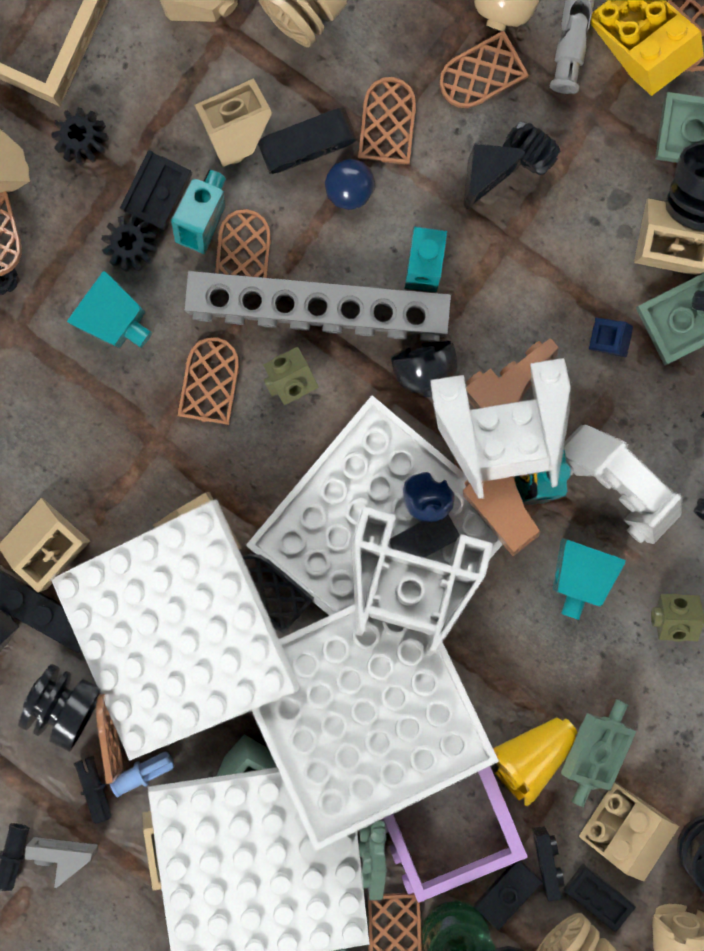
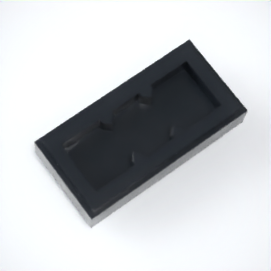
M447 514L438 521H421L390 538L389 544L394 550L425 558L455 542L460 534L449 514Z
M520 860L511 864L477 900L474 908L499 930L543 882Z
M582 864L563 888L565 893L615 933L636 908L630 900L585 864Z

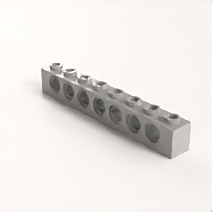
M188 271L185 311L193 315L192 320L212 322V317L225 318V323L244 325L245 320L258 321L257 325L261 327L276 328L277 322L290 323V329L307 331L310 325L323 326L322 331L327 333H342V328L355 329V335L374 336L375 331L388 332L387 337L393 339H407V334L420 335V341L439 342V338L446 337L448 333L451 295ZM219 291H225L229 294V301L223 307H215L212 304L214 294ZM251 294H257L262 298V303L256 310H248L244 306L246 297ZM283 297H289L295 302L294 308L288 313H281L276 309L277 302ZM315 300L324 301L327 305L326 312L321 316L312 315L308 310L311 302ZM347 303H354L359 307L360 313L354 319H347L342 315L341 308ZM378 306H386L391 310L392 317L386 322H380L374 317V310ZM410 309H419L424 315V321L419 325H413L408 322L406 313Z

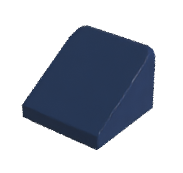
M595 318L589 350L626 358L633 326L623 321Z

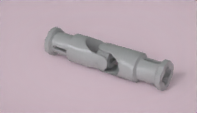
M565 0L561 23L563 34L557 44L554 59L557 63L555 78L550 82V88L553 91L564 94H574L579 91V85L577 84L579 67L584 64L586 34L590 28L595 0ZM572 7H575L582 12V14L578 13L575 15H570V10Z

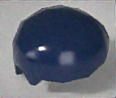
M347 159L337 162L326 176V194L336 207L346 210L360 208L368 202L375 190L373 173L361 161Z
M429 472L412 475L404 482V504L407 512L414 518L421 521L434 522L443 519L453 509L455 495L446 480L436 482Z

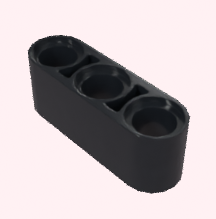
M337 108L261 138L258 146L269 174H276L343 149L356 142L357 138L346 109Z

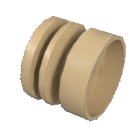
M259 0V3L272 22L284 34L300 45L311 47L316 41L314 34L321 35L324 32V25L320 18L329 22L333 21L346 7L347 0Z
M582 913L573 914L560 922L547 934L537 951L617 950L606 938H599L600 932L593 925H590L589 920Z

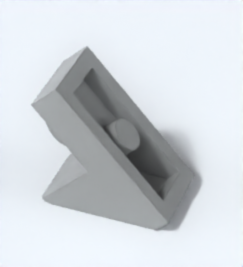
M33 837L26 846L25 859L34 860L35 864L41 866H50L57 863L55 888H57L91 861L97 852L98 845Z

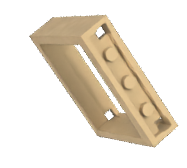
M83 0L46 83L0 63V80L60 107L109 0Z

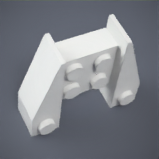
M564 358L530 364L534 400L474 410L469 409L464 375L430 380L438 430L479 499L484 498L482 481L549 471L552 487L557 486L570 412V383Z
M588 425L579 426L564 442L563 448L566 464L570 467L571 475L574 473L576 476H595L607 489L612 487L622 495L619 498L620 502L632 511L624 519L630 526L627 532L639 543L645 540L647 543L654 544L681 516L682 497L679 494L672 493L625 448L627 444Z
M363 507L352 543L356 634L360 636L363 634L368 617L431 634L426 654L431 656L438 649L485 577L493 543L460 535L455 541L449 565L387 548L396 516Z

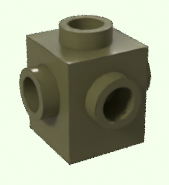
M298 347L278 355L273 360L263 364L269 376L263 380L272 397L278 394L284 406L319 388Z
M660 594L657 607H653L651 611V624L653 627H657L659 640L675 642L699 640L704 625V613L700 595Z

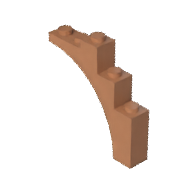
M551 338L543 344L540 341L536 342L526 351V357L518 364L513 361L505 366L500 372V378L497 377L491 368L484 374L481 371L477 372L466 382L468 401L475 409L522 402L525 393L531 386L530 364L554 360L557 357L559 347ZM514 476L482 481L484 498L480 499L468 479L465 481L466 488L463 489V496L512 556L516 555L539 536L540 530L523 505L515 485Z

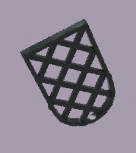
M253 553L242 555L244 563L246 559L255 560L256 568H247L249 573L257 572L259 583H254V585L260 588L262 604L272 626L284 634L294 621L301 616V613L313 601L314 597L264 556ZM260 562L264 563L268 567L261 568ZM262 572H272L274 582H263ZM278 575L286 582H278ZM264 587H275L276 597H266ZM279 587H290L291 597H281ZM295 590L304 597H296ZM267 602H277L278 612H268ZM282 602H292L294 612H283ZM297 602H306L298 611ZM272 617H279L280 623ZM284 617H293L285 626Z

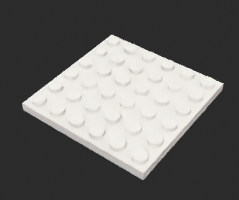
M371 396L246 546L254 553L262 555L273 562L314 597L313 602L331 616L355 604L352 543L363 507L396 516L390 538L421 522V520L414 518L407 512L403 500L404 482L408 478L423 472H429L436 482L446 480L448 486L454 492V507L448 514L460 535L493 543L490 559L502 546V543L463 496V489L466 488L464 483L467 480L464 472L374 396ZM455 542L425 557V559L449 565Z
M217 500L210 501L56 576L52 580L97 687L101 689L100 694H105V705L129 760L300 689Z
M355 604L279 639L300 689L252 710L315 851L499 762L443 642L431 656L427 655L426 651L431 634L368 617L363 634L361 636L357 635Z
M277 767L148 787L171 951H333L369 945L357 831L315 851Z

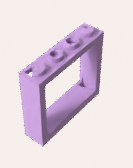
M490 766L478 771L509 848L422 883L394 814L381 819L386 825L385 834L389 832L394 843L389 845L392 857L396 864L402 862L406 874L401 876L408 894L414 893L418 903L528 858Z

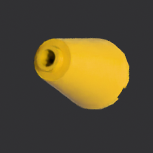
M556 717L494 747L493 750L499 761L496 763L499 769L495 774L515 798L520 801L525 797L524 805L528 806L535 801L570 753L576 739L575 736L578 734L576 728L569 720L564 719L562 721Z

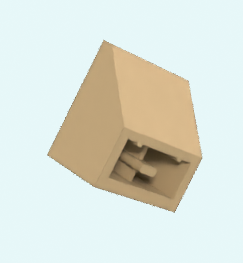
M648 198L645 204L634 263L697 276L704 272V230H695L682 225L673 219L666 210V202Z
M40 498L0 542V551L12 569L37 592H41L49 588L52 580L69 566L88 545L90 540L46 500Z
M614 783L611 791L608 790L579 837L626 875L645 881L679 826L637 796Z

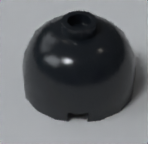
M449 340L422 344L423 348L411 352L410 347L391 356L393 371L401 386L414 393L422 392L423 397H432L430 380L454 377L458 367L454 343H451Z

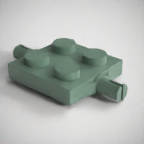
M615 699L609 717L586 714L560 773L566 778L579 783L571 800L574 804L584 807L590 791L593 789L602 788L611 791L637 732L621 723L629 704Z
M381 819L359 830V853L363 861L361 881L362 888H368L369 900H383L386 878L384 853L386 825Z

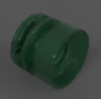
M460 901L445 902L434 908L424 920L421 930L424 951H496L487 922L471 904Z

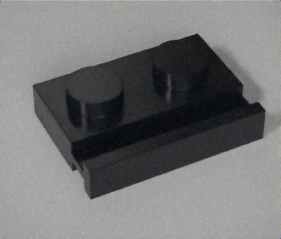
M148 149L120 209L164 231L189 182L192 171Z

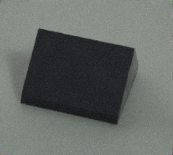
M483 144L473 145L468 158L463 204L467 210L518 169L526 155L522 148Z

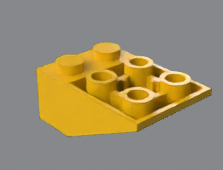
M608 0L592 12L590 24L630 77L651 96L704 57L701 30L666 0Z

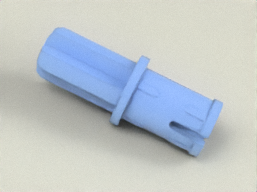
M162 752L143 763L135 762L133 768L121 773L113 783H110L113 793L116 797H120L122 794L141 785L148 786L150 780L174 768L173 759L168 752Z

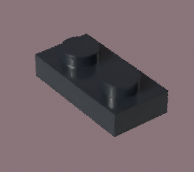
M545 826L532 828L541 880L543 882V891L548 902L560 900L559 888L565 887L561 867H555L553 856L559 855L555 835L549 836Z

